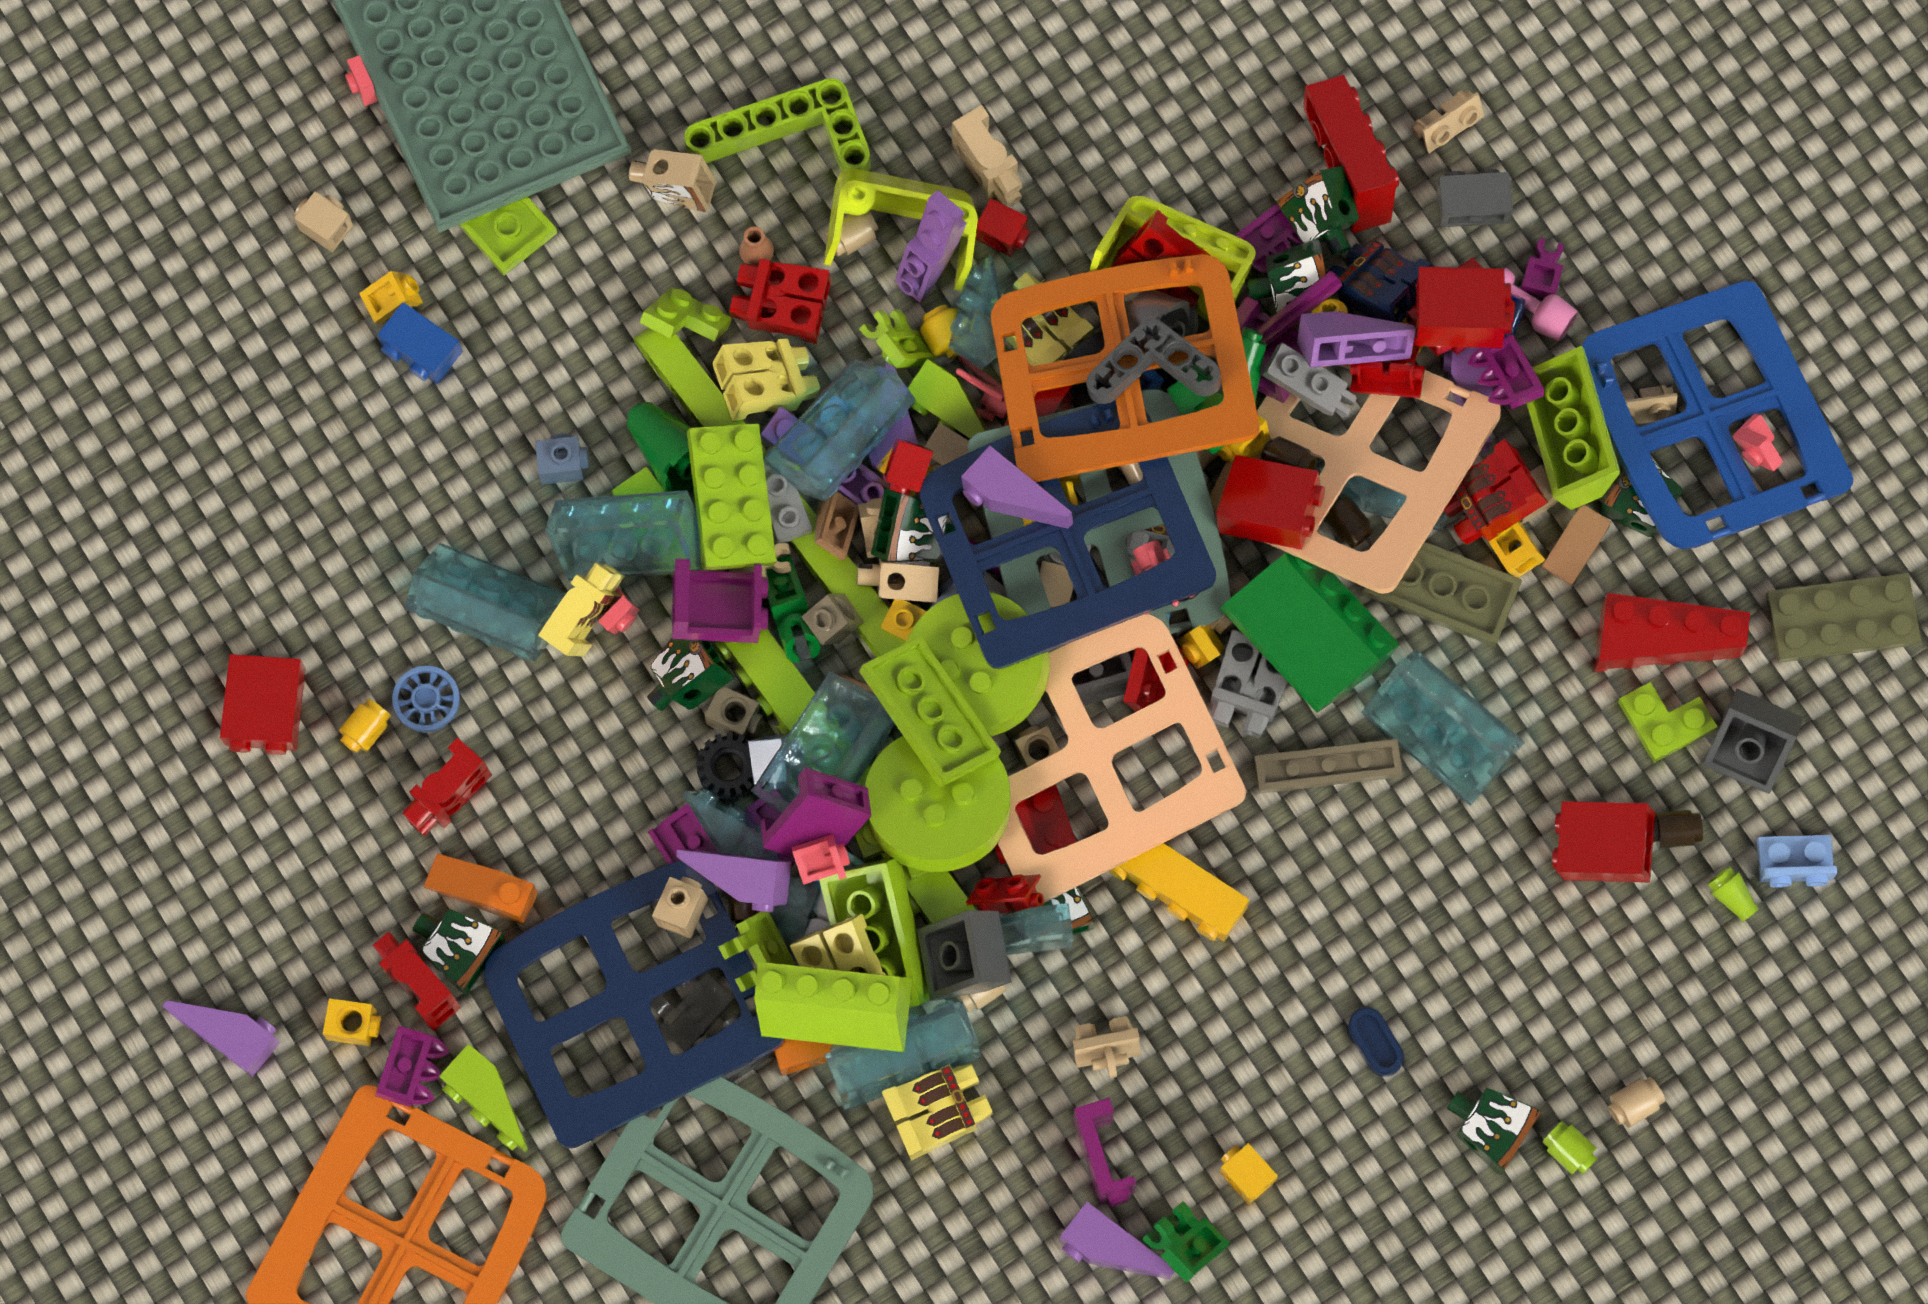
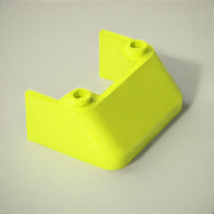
M854 168L844 170L838 176L834 188L824 265L831 266L840 243L844 213L863 215L869 210L921 220L928 198L939 190L964 211L962 219L967 223L960 239L954 290L961 291L972 267L978 215L973 200L968 193L961 189Z
M1133 196L1127 200L1096 248L1089 270L1090 272L1110 268L1117 251L1157 209L1168 217L1166 223L1183 238L1191 240L1200 250L1203 248L1210 256L1217 258L1225 265L1229 273L1235 303L1252 267L1256 251L1249 242L1148 197ZM1189 286L1191 290L1199 295L1196 304L1197 313L1209 322L1203 291L1196 286Z

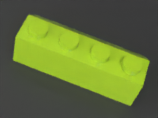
M1582 346L1532 367L1544 388V396L1527 403L1553 498L1570 510L1603 497L1620 474L1586 353Z
M890 857L845 868L847 878L839 879L838 874L820 879L830 927L833 924L862 913L867 924L865 928L873 952L879 959L882 972L889 976L912 978L909 1007L919 1006L929 1000L918 932L901 863L896 861L895 858Z
M758 962L754 1000L761 1036L905 1052L912 978Z

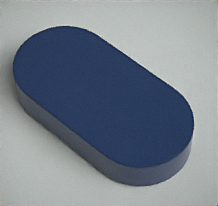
M1369 1007L1356 1010L1348 1022V1032L1366 1064L1378 1076L1389 1077L1396 1074L1404 1062V1053L1383 1016L1377 1010Z

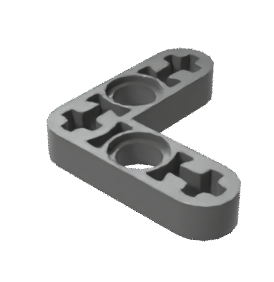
M1150 319L1144 321L1090 372L1086 384L1089 396L1093 401L1099 404H1107L1119 397L1153 362L1199 396L1207 397L1218 392L1222 380L1220 369L1215 362L1163 322ZM1149 334L1154 337L1158 334L1159 340L1150 339L1147 342L1146 336ZM1177 351L1185 352L1189 356L1186 362L1179 365L1171 363L1169 357ZM1126 355H1133L1138 359L1136 365L1131 368L1121 367L1118 361ZM1197 372L1204 377L1211 374L1212 380L1209 382L1204 379L1199 382ZM1109 381L1110 388L1101 387L1097 389L1098 382L1106 384Z

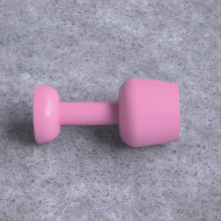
M1505 268V283H1511V299L1534 313L1531 320L1533 329L1542 335L1560 342L1574 323L1578 311L1556 294L1548 295L1542 302L1516 287L1514 285L1515 276L1513 272Z

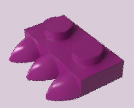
M1275 204L1234 235L1249 242L1254 247L1256 255L1251 269L1254 268L1265 274H1268L1266 257L1291 248L1290 240L1299 245L1303 244L1278 204Z
M1514 335L1504 338L1503 348H1480L1476 350L1467 362L1468 366L1487 368L1479 377L1478 384L1490 387L1499 386L1491 393L1488 399L1489 403L1497 405L1509 404L1511 409L1544 396V388Z
M398 1025L375 1097L407 1107H411V1104L422 1105L434 1101L433 1094L419 1081L428 1082L440 1078V1070L432 1062L426 1060V1058L434 1059L448 1055L449 1050L446 1045L434 1036Z

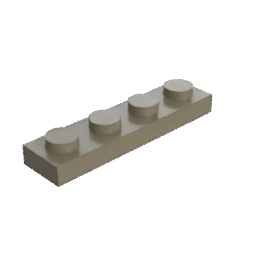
M1398 739L1254 756L1259 794L1402 777L1403 774Z

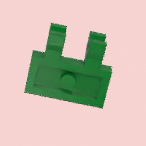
M1182 1201L1172 1211L1178 1219L1173 1214L1167 1218L1164 1216L1154 1225V1228L1160 1235L1153 1229L1142 1240L1153 1249H1164L1165 1252L1161 1255L1163 1260L1187 1283L1217 1258L1230 1243L1205 1217L1198 1221L1193 1216L1191 1209Z

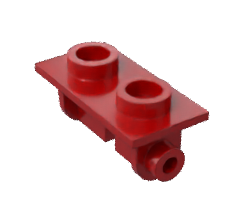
M1384 362L1351 364L1350 375H1352L1350 392L1420 398L1425 366L1416 365V362H1412L1411 365Z
M1018 874L1012 877H987L981 879L975 885V889L965 903L967 905L976 904L978 911H999V914L1010 913L1012 906L1015 912L1037 911L1044 904L1042 893H1038L1035 888L1041 879V875L1024 876Z

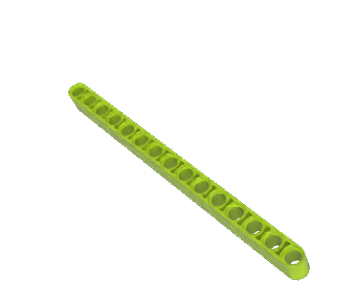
M647 328L633 338L642 355L698 427L745 424L743 420L732 421L723 394L676 334L670 339ZM762 446L763 459L766 464L771 461L768 452ZM800 495L813 533L788 541V544L827 594L846 595L864 620V623L855 631L876 658L905 644L907 641L881 628L889 608L872 586L857 585V567L848 555L844 561H841L815 543L816 514Z

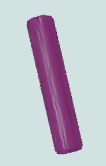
M1329 271L1258 327L1256 331L1263 335L1261 340L1268 346L1300 320L1301 314L1310 313L1339 290L1342 286L1339 277L1334 272Z

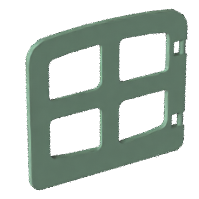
M1157 389L1141 391L1145 410L1149 414L1152 423L1181 416L1168 393ZM1099 403L1038 417V423L1040 424L1072 412L1096 406ZM1010 425L973 435L967 445L968 453L1011 435ZM1196 451L1168 456L1167 458L1215 567L1216 581L1211 588L1198 593L1193 599L1179 602L1177 607L1170 604L1149 612L1150 615L1160 619L1170 630L1171 634L1194 629L1199 625L1201 627L1219 620L1224 614L1220 607L1231 598L1219 531ZM1106 469L1079 474L1086 502L1112 493ZM982 504L991 539L1024 527L1023 518L990 511ZM1153 507L1144 509L1086 533L1084 537L1085 544L1096 546L1100 552L1109 587L1134 576L1126 546L1127 536L1133 532L1164 525L1157 509ZM1046 547L999 565L1007 598L1018 604L1028 615L1051 609L1036 561L1041 556L1058 552L1053 547ZM1186 609L1188 621L1169 625L1167 613Z
M720 1077L683 1096L689 1095L705 1102L751 1128L749 1139L723 1180L712 1182L654 1145V1138L679 1100L677 1098L664 1105L655 1121L644 1114L628 1122L561 1232V1241L568 1250L654 1304H730L699 1287L696 1283V1278L724 1232L734 1229L794 1267L792 1277L775 1304H811L868 1211L874 1197V1187L868 1172L838 1148L783 1111L751 1092ZM777 1147H784L818 1171L839 1190L840 1197L813 1241L804 1240L748 1203L747 1195ZM640 1170L695 1204L700 1210L698 1222L674 1261L669 1265L661 1263L630 1241L612 1226L608 1220L610 1209L635 1171ZM596 1194L606 1201L594 1219L584 1212Z

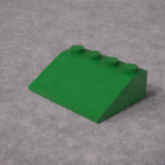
M1287 552L1220 607L1223 613L1316 713L1381 669L1400 646L1395 638L1334 573Z

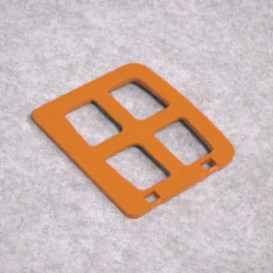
M1203 254L1174 257L1076 274L1009 292L997 300L991 310V324L1016 465L1018 469L1034 482L1245 442L1254 439L1260 431L1229 273L1225 265L1215 257ZM1182 286H1198L1202 289L1210 328L1205 333L1182 338L1208 358H1213L1217 361L1224 393V399L1220 404L1194 413L1149 423L1146 418L1139 376L1115 399L1120 421L1119 429L1051 438L1044 437L1041 434L1034 401L1035 394L1040 391L1085 383L1090 372L1130 334L1124 304V297L1127 294ZM1088 301L1097 303L1105 347L1100 353L1037 366L1028 364L1022 334V323L1025 319ZM1015 336L1018 349L1006 352L1003 338ZM1177 351L1171 354L1169 361L1173 364H1182L1187 361L1189 356L1185 352ZM1126 355L1120 358L1118 364L1123 368H1131L1136 365L1138 359L1133 355ZM1153 362L1145 371L1161 367ZM1032 430L1035 444L1022 446L1020 432Z
M364 1085L354 1094L246 1292V1300L248 1304H309L299 1298L297 1290L325 1226L329 1223H335L379 1246L382 1250L381 1261L357 1304H389L406 1272L414 1267L421 1268L465 1291L466 1299L463 1304H498L524 1254L547 1199L546 1184L541 1175L531 1166L504 1154L496 1148L412 1105L407 1107L375 1097L378 1087ZM393 1106L411 1115L405 1126L387 1117ZM387 1130H394L434 1150L437 1156L406 1215L400 1221L395 1222L345 1196L346 1188L381 1135ZM492 1158L510 1166L505 1178L486 1169ZM464 1169H470L509 1189L513 1194V1200L503 1226L485 1264L482 1266H477L436 1245L429 1238V1230L459 1174Z

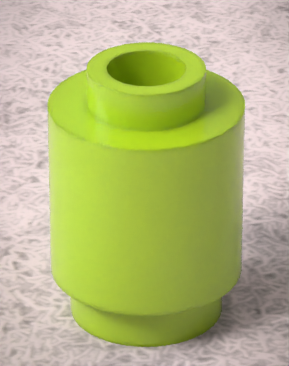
M1563 1121L1542 1141L1548 1147L1547 1152L1572 1175L1577 1170L1583 1175L1598 1159L1593 1155L1597 1147L1572 1124L1568 1126Z

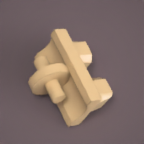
M1126 1016L1113 1018L1109 1021L1111 1033L1097 1036L1095 1024L1077 1025L1076 1038L1073 1040L1076 1067L1092 1065L1093 1071L1107 1068L1109 1078L1117 1077L1116 1066L1129 1064L1128 1058L1141 1056L1138 1028L1133 1029Z

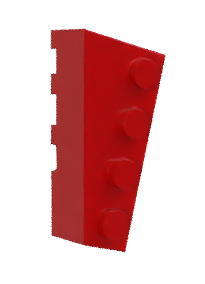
M1345 75L1306 85L1303 108L1318 147L1325 145L1324 158L1327 169L1342 166L1345 171L1359 215L1358 221L1350 226L1351 232L1354 234L1391 223L1396 187L1399 186V177L1396 169L1393 166L1389 167L1387 163L1386 151L1380 139L1376 140L1373 134L1370 116L1368 113L1363 114L1359 106L1360 100L1354 86L1350 87Z
M1607 593L1601 608L1594 672L1615 668L1632 669L1661 664V666L1673 665L1676 662L1686 661L1702 662L1740 658L1747 647L1750 612Z

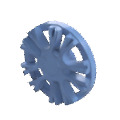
M419 666L407 671L397 681L392 694V704L397 717L408 728L422 733L436 732L455 718L460 704V694L456 682L446 671L434 666ZM430 673V682L428 684H421L418 674ZM439 676L443 677L438 687H434L433 685ZM410 678L417 685L414 690L406 682ZM451 685L453 695H440L442 689ZM400 690L410 692L412 694L411 699L398 700ZM441 701L453 703L452 708L442 706ZM413 704L414 708L404 713L401 712L400 709ZM438 710L447 714L439 722L435 718V712ZM415 713L421 714L418 724L409 721V718ZM431 714V725L425 724V715Z

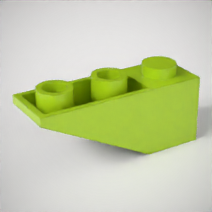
M927 359L904 393V395L912 399L908 405L924 416L930 411L940 418L938 425L942 424L955 433L959 431L970 439L977 433L988 431L962 380L933 360Z
M468 1043L439 1076L445 1084L442 1091L457 1104L462 1099L473 1108L469 1114L482 1126L486 1127L491 1123L498 1129L500 1133L496 1137L511 1151L518 1147L525 1153L528 1150V1146L499 1071Z

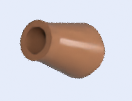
M756 226L748 228L739 247L741 259L746 264L759 265L760 259L771 260L774 253V246L771 240L764 234L761 228Z

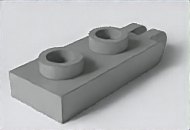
M1284 343L1277 345L1262 376L1329 416H1333L1335 412L1340 416L1348 417L1351 409L1341 403L1340 400L1346 404L1354 405L1357 399L1354 394L1346 390L1348 387L1347 382L1323 367L1310 368L1302 354Z
M774 447L768 448L767 452L771 462L764 463L771 522L778 543H785L813 532L786 458L778 459Z

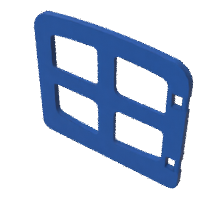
M1748 280L1741 281L1602 329L1588 336L1581 346L1584 347L1613 449L1663 539L1674 547L1682 549L1697 548L1721 537L1730 536L1804 509L1809 505L1846 493L1853 485L1852 473L1761 289L1754 282ZM1719 320H1728L1732 323L1764 377L1763 384L1724 398H1715L1711 395L1683 339L1684 332ZM1654 344L1659 348L1685 401L1686 408L1682 413L1637 427L1618 385L1611 364V358ZM1771 409H1778L1784 418L1804 469V477L1760 492L1757 490L1729 433V426L1734 422L1751 417L1755 413L1760 414ZM1696 437L1703 440L1732 498V503L1691 517L1684 514L1670 493L1650 453ZM1815 483L1819 493L1805 498L1800 488ZM1720 517L1725 527L1710 532L1706 522Z

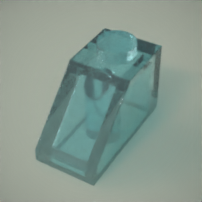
M790 876L787 905L774 906L771 917L793 960L797 962L790 945L799 938L804 937L808 923L815 913L813 910L820 893V887L813 883L803 885L801 879Z
M1069 903L1031 907L1000 917L1007 955L1073 947Z

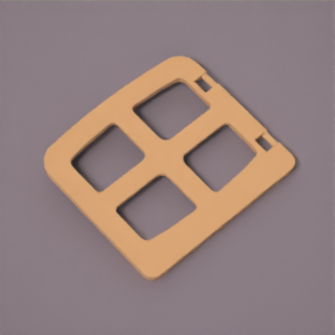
M1378 361L1384 363H1392L1390 361ZM1345 364V365H1339V366H1342V367H1344V368L1350 370L1351 364ZM1425 370L1421 397L1417 399L1449 412L1452 417L1426 469L1418 472L1375 454L1370 449L1372 441L1401 396L1370 394L1348 431L1341 436L1331 435L1292 418L1290 414L1301 400L1295 395L1290 394L1284 403L1266 396L1258 408L1257 414L1267 420L1271 439L1274 441L1276 437L1281 436L1309 449L1312 455L1325 462L1324 469L1319 475L1320 485L1325 487V494L1321 507H1315L1313 513L1315 526L1312 536L1305 538L1302 550L1267 544L1377 593L1385 594L1393 591L1500 420V405L1489 403L1488 396L1474 390L1470 391L1462 388L1450 380ZM1450 393L1467 399L1463 407L1447 400ZM1262 451L1255 457V459L1262 460ZM1233 462L1225 464L1210 495L1215 517ZM1354 476L1364 477L1407 497L1382 535L1369 550L1363 552L1356 551L1317 532V529L1345 484Z
M1143 614L1066 644L1049 653L1050 668L1045 691L1048 693L1068 735V744L1062 750L1008 777L1011 794L1010 818L1007 828L998 842L1013 876L1018 874L1024 876L1041 875V879L1035 888L1038 893H1042L1044 903L1238 806L1246 797V788L1227 751L1224 741L1178 650L1170 630L1160 619L1152 615ZM1137 648L1145 649L1165 688L1166 694L1164 698L1105 728L1095 727L1074 686L1072 676L1114 656ZM1170 652L1177 669L1166 674L1159 656ZM1175 723L1182 724L1201 763V774L1178 791L1145 810L1136 812L1113 767V757L1118 752ZM1217 750L1225 768L1214 773L1206 755ZM1082 773L1086 775L1108 819V827L1067 847L1043 855L1037 854L1016 813V805L1074 774Z

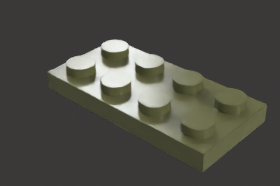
M1424 542L1393 591L1381 594L1364 587L1362 595L1496 647L1522 580Z
M1909 573L1771 590L1766 593L1778 663L1915 646L1921 643Z

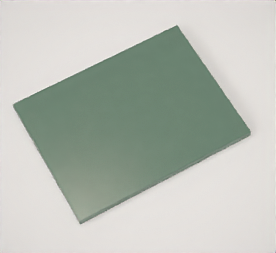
M332 0L357 56L360 55L373 83L376 98L439 233L631 154V148L560 0Z

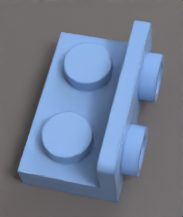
M1831 835L1758 837L1759 882H1770V887H1788L1795 881H1806V885L1811 887L1828 885V881H1832L1837 875V866H1833Z

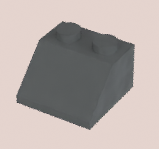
M1736 688L1703 765L1770 794L1797 738L1803 717Z
M965 911L917 930L930 1001L986 992L1012 982L999 911Z

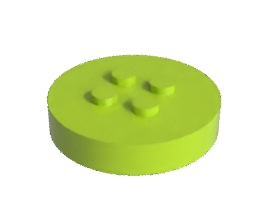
M990 592L997 612L1004 620L1028 616L1012 600ZM958 594L945 598L924 613L915 624L907 639V642L919 636L924 639L990 736L1006 732L1021 723L1034 710L1045 691L1050 668L1049 652L1004 669L990 667L985 661ZM990 613L978 617L984 634L996 630Z
M901 736L882 750L873 762L866 778L865 787L868 788L871 816L867 822L874 839L890 857L913 869L928 872H946L969 866L986 856L997 845L1007 828L1011 811L1010 783L1006 769L999 757L939 788L905 737Z

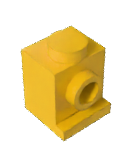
M1520 521L1508 529L1497 533V537L1488 541L1507 572L1516 578L1521 577L1546 560ZM1517 543L1522 544L1520 547L1511 552L1513 545Z

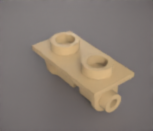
M1470 90L1465 92L1459 91L1440 105L1441 110L1445 112L1444 115H1441L1434 109L1415 121L1416 125L1412 127V131L1418 139L1423 137L1428 154L1438 147L1445 145L1454 136L1473 126L1479 119L1484 117L1479 93L1472 94Z
M1665 385L1639 389L1640 398L1637 399L1634 397L1633 390L1621 391L1635 424L1656 422L1676 415L1678 395L1674 393L1672 387L1666 388Z

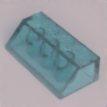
M853 358L763 457L764 462L779 475L784 476L789 483L804 495L826 501L837 492L839 485L847 476L861 465L862 460L874 446L882 442L885 434L892 426L906 415L907 410L916 399L895 370Z
M687 490L556 500L545 527L547 536L568 581H572L576 574L587 575L595 562L601 565L609 564L625 577L673 574L676 558L690 559V570H700L701 568L697 512Z
M439 543L413 573L405 609L416 613L423 619H431L446 625L455 632L466 633L476 637L485 644L498 646L513 652L520 658L536 661L549 644L538 634L566 593Z
M1416 649L1397 664L1361 712L1391 739H1398V745L1470 806L1504 770L1525 743V741Z
M830 671L751 791L782 814L800 793L798 775L805 767L857 784L895 723L874 694Z
M945 1001L936 1005L933 1008L934 1012L920 1017L919 1014L909 1015L905 1052L836 1044L830 1048L831 1052L824 1055L844 1111L883 1097L881 1091L893 1086L898 1087L930 1072L940 1070V1068L949 1064L954 1069L981 1059L978 1039L963 1002Z

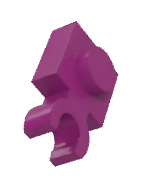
M1541 237L1534 251L1535 257L1530 256L1520 289L1532 296L1544 299L1548 295L1557 294L1563 265L1556 263L1562 255L1563 244L1558 243L1555 252H1548L1544 249L1545 238Z

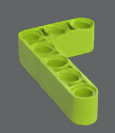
M834 78L824 79L693 123L686 129L684 134L687 153L702 155L705 162L709 163L823 124L841 173L851 168L870 171L871 169L869 148L848 91L843 82ZM828 95H837L840 97V100L830 104L825 102L824 98ZM800 105L808 109L805 113L799 115L791 112L792 108ZM767 116L775 119L772 124L767 126L758 123L761 118ZM841 125H847L852 128L847 134H839L835 131ZM734 127L742 130L739 135L734 137L725 134L728 129ZM701 138L709 141L705 147L701 148L692 145L695 140ZM851 156L863 158V161L858 165H851L846 162Z

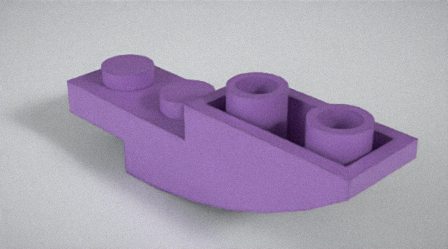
M939 190L928 198L917 234L907 243L895 278V282L899 285L900 289L905 294L914 297L919 303L925 300L941 276L967 224L962 219L964 211Z
M783 407L777 409L760 433L761 439L785 456L786 461L827 491L835 489L856 505L867 503L871 499L883 498L884 489L889 488L887 482L842 448L836 449Z

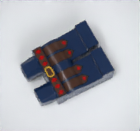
M1375 240L1369 247L1355 243L1348 250L1346 256L1349 266L1345 269L1339 265H1333L1326 274L1332 271L1341 280L1342 286L1337 292L1339 300L1346 307L1351 306L1356 311L1370 318L1401 323L1406 318V312L1416 305L1415 285L1417 284L1418 267H1432V265L1423 259H1419L1415 263L1403 258L1398 252L1390 248H1384L1382 243ZM1394 306L1399 308L1397 313H1394Z

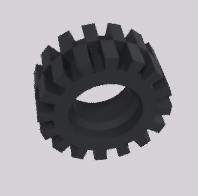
M727 732V736L721 737L720 733L715 735V740L710 741L708 739L705 742L704 749L700 748L698 753L699 759L696 760L697 774L703 789H706L710 796L713 798L717 796L720 801L726 802V799H731L732 802L738 801V797L743 796L745 799L749 796L751 790H756L758 785L754 784L749 744L745 736L739 734V737H736L733 733ZM725 755H735L743 762L742 773L733 780L722 779L715 771L717 761Z

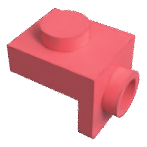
M360 55L348 59L347 63L350 73L346 74L345 78L352 94L358 92L364 106L378 102L373 83Z
M1753 414L1732 435L1742 451L1743 457L1752 466H1762L1775 471L1783 463L1771 443L1774 440V435L1761 415Z
M618 587L615 592L622 597L614 605H611V608L598 620L607 631L614 635L619 631L622 633L627 630L636 620L635 615L640 611Z
M834 834L792 847V853L803 885L838 874L839 879L847 878L844 866L850 864L848 853L844 843L837 845Z

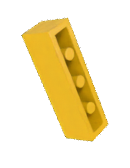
M1164 843L1108 871L1112 876L1121 881L1127 878L1138 885L1136 890L1147 899L1154 901L1158 898L1167 904V911L1179 920L1185 921L1188 918L1199 925L1197 930L1212 941L1218 938L1225 942L1248 908L1250 899Z

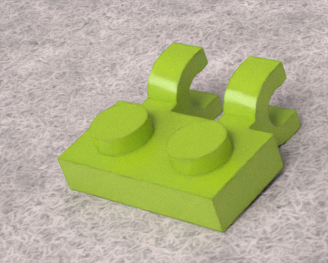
M894 309L890 313L891 318L895 322L894 328L885 310H878L873 315L878 321V325L875 327L877 330L871 324H863L859 328L867 338L877 339L876 343L882 349L881 354L883 358L893 367L923 366L927 359L934 361L937 358L931 353L919 331L912 330L907 324V318L901 309Z
M760 911L736 924L741 935L718 946L724 959L748 949L757 968L758 962L796 965L769 912ZM757 968L735 979L741 992L756 985Z

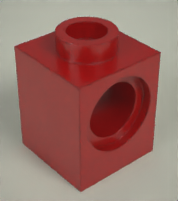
M990 198L977 221L975 240L1012 257L1016 248L1023 249L1030 236L1028 216Z
M896 437L883 475V479L890 482L888 489L908 496L910 490L920 493L933 451L930 448Z

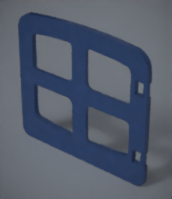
M1116 400L1040 423V432L1044 437L1051 438L1117 430L1120 428ZM1145 410L1147 421L1152 423L1149 414ZM1032 430L1020 432L1022 446L1035 444ZM1009 435L989 443L931 471L923 481L920 490L922 507L985 661L994 669L1007 668L1208 590L1216 581L1215 567L1167 457L1137 462L1143 475V479L1140 482L1081 505H1072L1068 502L1058 478L1036 482L1072 512L1073 524L1070 528L1067 529L1036 521L977 545L969 543L952 500L955 494L964 490L961 476L989 446L993 447L1013 465H1016L1012 436ZM1150 507L1157 509L1173 545V556L1153 568L1109 588L1103 586L1084 541L1086 533ZM949 514L955 531L944 535L938 518ZM1046 547L1057 549L1073 584L1077 599L1032 615L1011 620L1001 618L983 578L984 572ZM990 613L996 630L984 634L978 617Z
M677 861L637 876L552 916L496 949L485 964L484 977L488 990L559 1143L565 1148H577L777 1050L784 1043L785 1039L761 1036L758 1015L752 1016L745 1001L755 996L756 985L741 992L735 981L736 978L753 970L754 967L746 950L724 959L718 946L737 937L738 934L714 884L683 861ZM669 877L680 881L682 877H687L702 885L701 889H703L707 898L711 899L718 913L708 919L702 913L699 919L706 936L705 941L645 972L633 971L612 928V921L658 902ZM580 936H585L606 978L605 990L545 1021H536L518 983V975L522 970L547 954ZM712 969H721L740 1006L741 1015L739 1019L719 1033L680 1055H673L651 1011V1002L657 996ZM612 1018L624 1019L645 1062L646 1068L644 1072L603 1090L579 1098L572 1097L554 1062L551 1050L555 1046Z

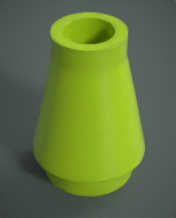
M1730 866L1718 873L1707 883L1712 890L1710 894L1737 915L1742 922L1759 910L1739 871L1734 872Z

